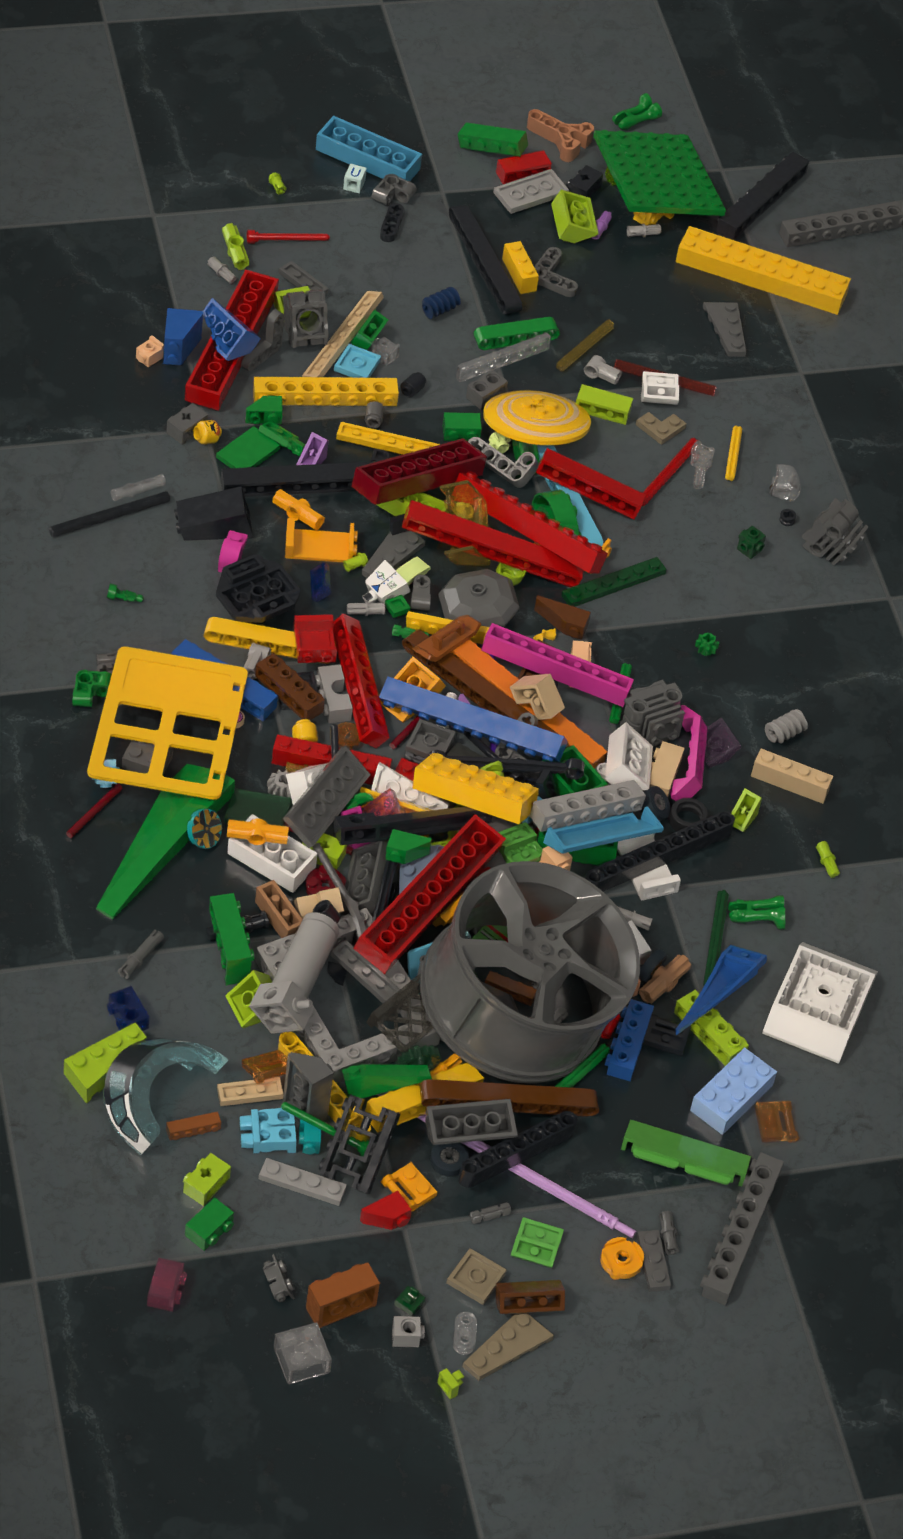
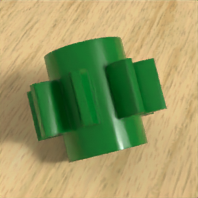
M711 633L699 634L698 640L695 643V647L699 648L698 653L704 656L715 654L716 649L719 647V642L715 641L716 636Z

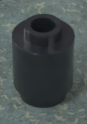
M420 372L411 374L400 385L402 393L405 396L413 397L424 388L426 378Z

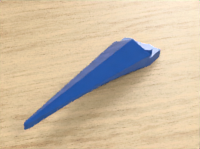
M733 945L725 949L721 953L699 996L676 1028V1035L756 976L758 970L767 962V955Z

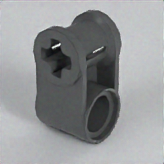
M417 575L413 582L411 609L429 611L431 601L430 579L426 575Z

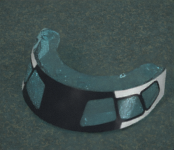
M167 1038L145 1039L128 1046L114 1059L105 1076L103 1101L110 1116L109 1121L119 1136L141 1156L160 1134V1126L152 1114L149 1102L151 1084L156 1075L164 1068L174 1064H180L189 1071L195 1065H198L216 1074L228 1059L216 1050L202 1044Z

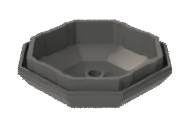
M489 569L454 575L438 593L445 619L455 620L459 616L469 615L481 622V626L490 627L492 623L505 627L520 609L512 580Z

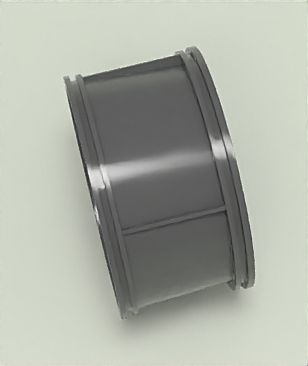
M520 861L501 864L485 871L472 881L458 902L452 924L440 933L428 949L420 973L422 1002L426 1014L438 1035L454 1053L473 1067L491 1076L511 1082H549L567 1076L594 1051L607 1024L629 1003L636 990L640 975L639 950L633 931L620 909L603 891L585 878L559 866L547 863ZM487 925L507 926L508 942L501 940L465 939V930ZM506 967L518 975L532 980L533 987L536 989L532 1016H524L499 1001L480 981L475 973V968ZM570 973L576 974L582 978L587 988L593 1016L577 1022L556 1023L554 1021L556 993Z

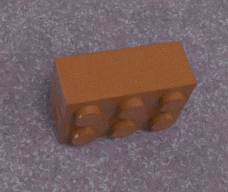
M368 1262L362 1265H354L347 1271L336 1272L329 1278L316 1280L308 1287L306 1309L317 1329L376 1306L380 1282Z

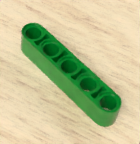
M544 317L481 326L475 329L473 335L479 349L489 350L554 340L558 338L560 331L553 317Z

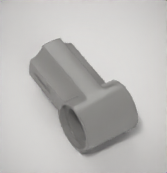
M598 355L593 356L584 367V372L589 378L600 377L615 385L622 374V371L606 364L605 360Z
M256 643L251 644L248 659L243 667L248 671L247 677L252 680L256 678V664L271 655V648Z

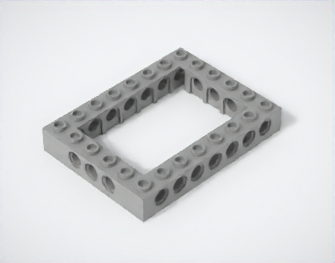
M364 908L359 910L366 928L371 925L372 916L368 909ZM351 914L342 916L337 923L339 935L332 949L345 940L352 944L353 937L356 941L358 940L357 929ZM295 934L256 948L255 962L260 971L268 974L272 981ZM399 960L384 975L402 990V996L393 1003L396 1006L397 1013L401 1014L406 1025L339 1049L314 1008L304 1030L296 1031L303 1044L313 1056L322 1058L326 1064L328 1063L332 1067L334 1072L333 1080L336 1083L344 1081L342 1070L350 1066L362 1064L386 1065L439 1044L440 1036L426 1014L422 998Z

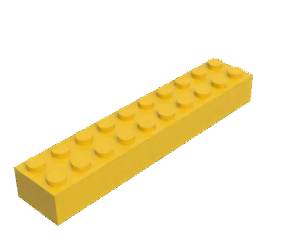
M691 226L688 227L678 247L676 257L677 263L838 315L846 298L851 278Z

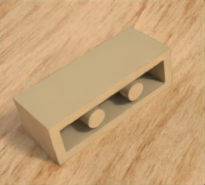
M662 741L660 748L656 747L653 759L656 760L651 763L649 787L658 786L665 792L667 797L669 796L673 780H675L682 761L683 747Z

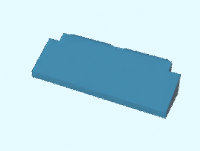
M644 807L641 819H637L632 812L556 829L550 827L547 829L543 843L563 854L663 831L664 827L649 807Z

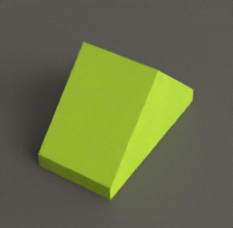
M744 788L731 813L735 817L733 827L742 832L747 829L758 815L762 797Z

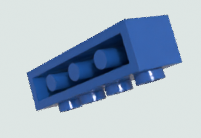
M630 999L629 1005L623 1009L621 1017L624 1020L623 1022L619 1021L616 1033L619 1035L618 1038H613L610 1048L613 1050V1053H608L605 1065L608 1066L607 1075L631 1081L653 1013V1005Z

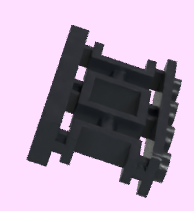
M350 1095L349 1098L346 1097L342 1105V1110H344L342 1117L338 1118L335 1123L334 1130H336L334 1138H330L326 1149L329 1151L327 1156L322 1158L320 1162V1175L334 1180L337 1171H341L355 1177L352 1188L370 1194L401 1114L382 1107L378 1117L361 1110L364 1099ZM356 1103L354 1112L363 1115V1121L360 1128L349 1124L345 1131ZM387 1115L376 1144L378 1135L369 1132V1126L372 1119L383 1123ZM353 1130L371 1137L363 1157L346 1150ZM337 1150L349 1156L344 1168L333 1164L331 1171H329ZM370 1156H372L360 1184L363 1175L352 1171L355 1162L360 1160L368 1163Z

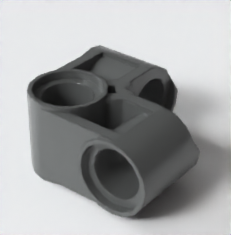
M387 174L374 188L371 198L386 206L391 203L392 199H396L401 203H407L416 193L417 189L412 182L404 180L395 174Z

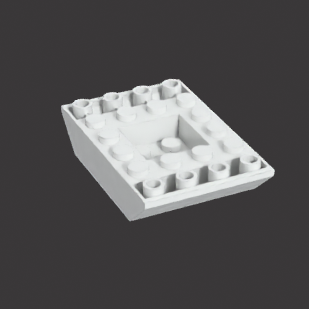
M802 942L776 996L762 1034L839 1064L878 971ZM825 989L828 991V994H822L819 990Z

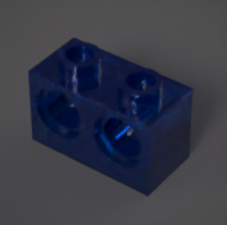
M132 986L109 994L107 1009L110 1015H114L119 1031L135 1022L142 1031L149 1029L150 1017Z

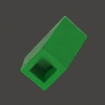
M262 396L246 408L245 423L264 424L273 421L276 424H282V396Z

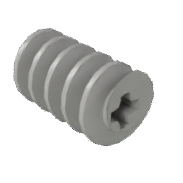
M798 709L791 710L789 713L765 725L766 736L773 743L776 741L783 743L784 740H788L790 737H794L796 734H800L808 729L807 721L803 713Z

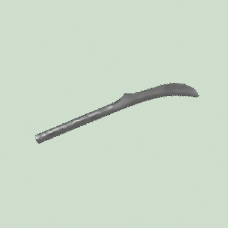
M315 843L313 849L318 853L317 856L335 887H339L340 895L354 920L359 939L367 928L360 915L358 902L354 901L349 895L321 845Z

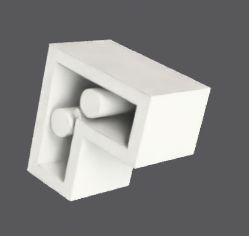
M328 763L309 766L286 774L293 805Z

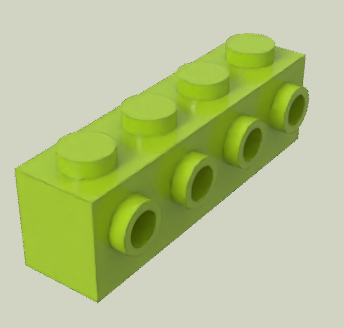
M694 990L676 1002L674 1013L681 1020L686 1016L699 993ZM714 1008L691 1024L690 1030L725 1066L744 1048L748 1049L749 1047L745 1038L741 1037L734 1030L733 1026L727 1023L721 1017L718 1010Z

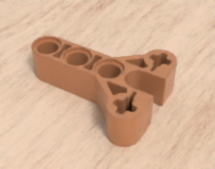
M533 109L528 114V130L555 143L560 151V159L564 162L573 161L579 155L580 146L586 148L592 142L594 126L591 123L566 124L538 109Z

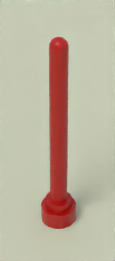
M247 230V244H255L258 240L327 241L330 238L328 234L258 233L255 230Z

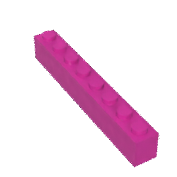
M494 623L491 624L485 635L481 650L541 675L551 674L552 678L556 681L621 707H624V699L628 698L629 691L634 682L632 678Z

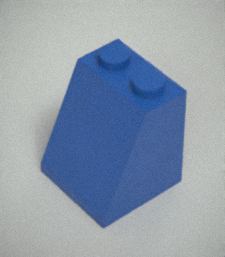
M167 308L163 364L182 365L201 341L203 311Z

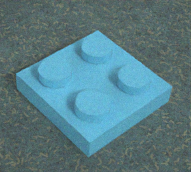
M348 344L334 365V371L351 378H370L381 361V355Z

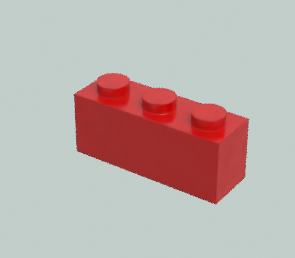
M543 150L523 154L520 157L513 156L498 159L496 173L502 184H507L549 170L552 163Z

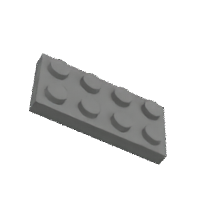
M549 169L494 187L493 193L512 214L554 200L560 190L569 192V189L556 173Z

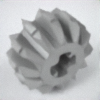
M278 769L277 773H272L267 781L268 793L272 795L273 800L278 798L280 802L285 799L288 802L291 800L286 774H288L287 769L284 772Z

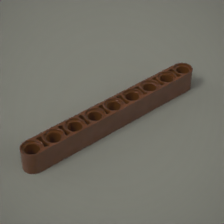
M435 1079L424 1080L419 1084L421 1104L424 1107L511 1099L513 1112L557 1115L564 1111H570L576 1116H594L599 1113L597 1092L594 1089Z

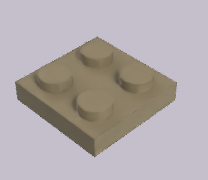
M470 1248L447 1278L446 1284L484 1305L495 1290L496 1283H500L507 1270Z

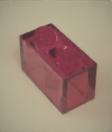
M158 1258L148 1292L147 1306L173 1312L175 1304L180 1303L182 1291H179L180 1285L184 1286L187 1273L184 1272V1263Z

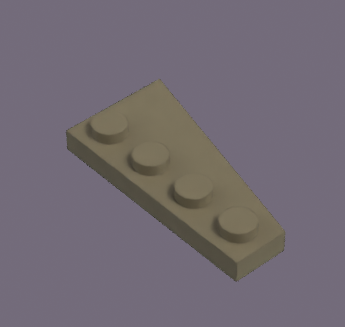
M516 1313L464 1361L462 1367L480 1381L498 1371L510 1361L514 1362L528 1351L532 1352L539 1345L552 1341L554 1335L528 1313Z

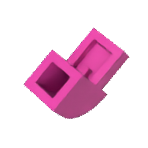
M229 531L227 538L224 539L222 544L218 572H222L224 566L242 559V552L248 539L247 534Z

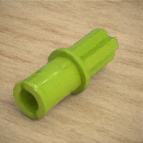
M826 841L819 842L816 849L821 857L820 862L825 866L828 875L831 878H835L840 873L835 863L836 857L830 851Z

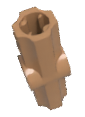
M677 955L665 967L660 966L653 974L652 979L639 989L642 1000L652 1004L665 991L670 992L676 986L678 980L691 969L689 959L684 955Z

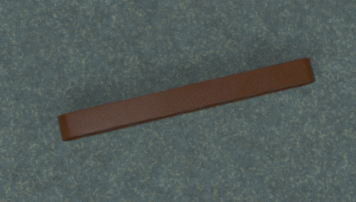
M415 630L402 640V645L409 654L479 707L518 720L523 713H530L452 653L447 654L437 662H433L415 652L412 648L429 637L421 630ZM527 718L525 722L531 725L530 719ZM538 720L537 727L558 734L541 720Z

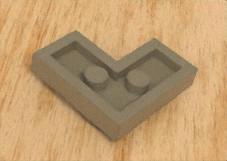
M650 412L636 420V426L661 445L686 429L687 424L675 414L661 422Z

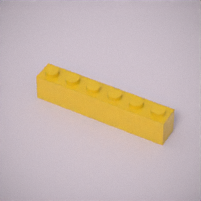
M469 1063L459 1064L454 1068L431 1076L435 1080L484 1081V1077ZM420 1083L395 1091H389L385 1095L367 1101L365 1112L379 1117L382 1107L401 1114L397 1123L399 1125L426 1114L427 1107L421 1104ZM387 1115L383 1123L372 1119L371 1125L377 1133L382 1131Z

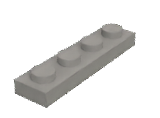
M266 1158L259 1174V1180L340 1206L347 1184Z

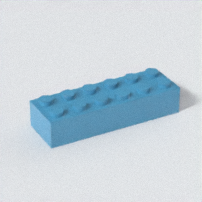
M332 116L317 134V151L347 164L367 168L366 172L382 179L387 174H395L404 180L411 181L421 168L422 153L336 116Z

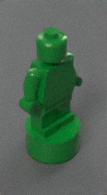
M110 583L108 599L114 600L117 597L130 602H135V600L142 602L144 600L143 595H136L137 593L128 590H119L115 584Z

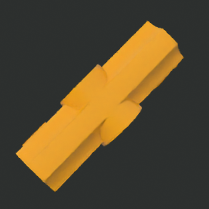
M281 489L274 495L272 502L284 509L289 518L295 519V521L301 520L316 531L321 528L325 517L311 509L306 499L301 498L297 500Z
M260 818L253 819L250 822L229 819L227 837L247 839L253 845H263L265 842L287 844L289 827L271 825Z

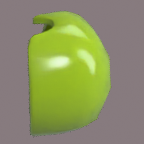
M499 563L496 573L511 579L514 586L522 581L526 570L522 571Z

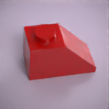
M397 1190L362 1208L360 1221L363 1224L393 1230L408 1224L412 1209Z

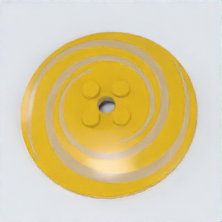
M521 390L496 395L487 401L483 412L486 423L499 434L516 441L536 445H561L577 441L589 432L591 418L582 406L565 397L541 391Z

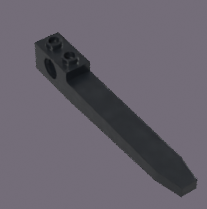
M469 807L375 816L374 812L335 816L334 834L340 845L389 840L393 829L416 835H427L461 830L475 814L486 823L492 822V815Z

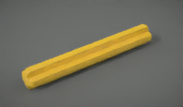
M734 426L732 430L725 479L730 481L735 479L742 436L741 426Z

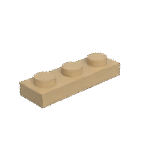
M280 1077L217 1084L220 1106L283 1099Z

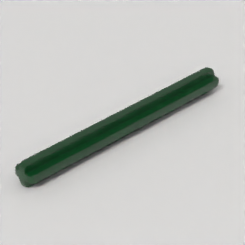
M726 890L717 892L703 986L710 977L720 956L729 897Z

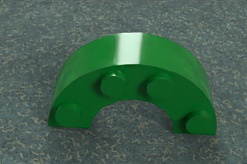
M559 489L537 493L532 500L534 511L545 513L548 519L560 522V526L563 528L568 527L574 530V534L577 536L581 535L576 518L577 508L572 505L568 493L566 494L563 490Z

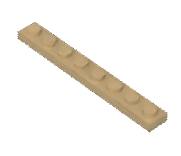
M367 291L302 377L325 376L373 310L383 300L382 292Z

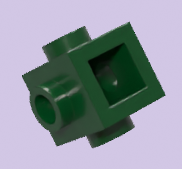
M754 526L749 527L747 530L744 529L739 534L737 550L749 559H752L764 549L766 535Z

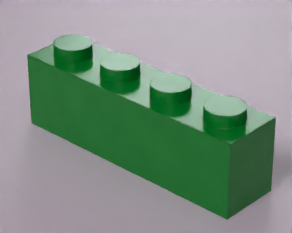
M466 122L458 132L460 148L520 157L528 146L527 133L522 130Z

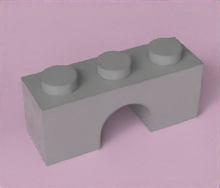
M341 664L318 667L315 680L317 687L319 686L318 693L325 699L323 715L327 716L328 723L351 721L353 708L349 694L335 693L342 692L344 689L345 679Z

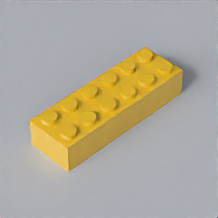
M432 753L415 767L412 787L413 789L516 824H520L530 815L533 802L537 801L539 788L533 787L529 783H521L511 777H503L493 771H485L475 765H467L457 759L443 757V755L438 753Z

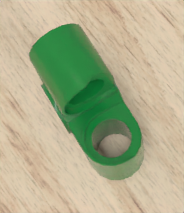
M79 671L76 674L72 706L92 707L93 696L106 697L112 674L106 671Z

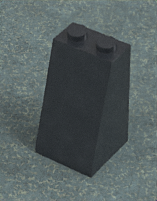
M241 486L176 501L177 509H174L176 520H178L176 529L178 534H182L184 541L225 539L230 530L247 534L248 539L253 538L250 510Z

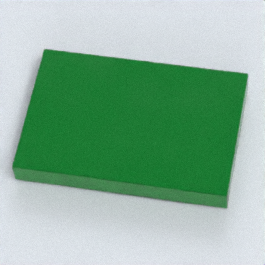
M253 426L217 452L216 458L229 468L257 467L280 450V444Z

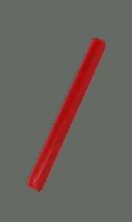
M691 438L642 492L646 494L642 506H645L696 450L699 446V440Z

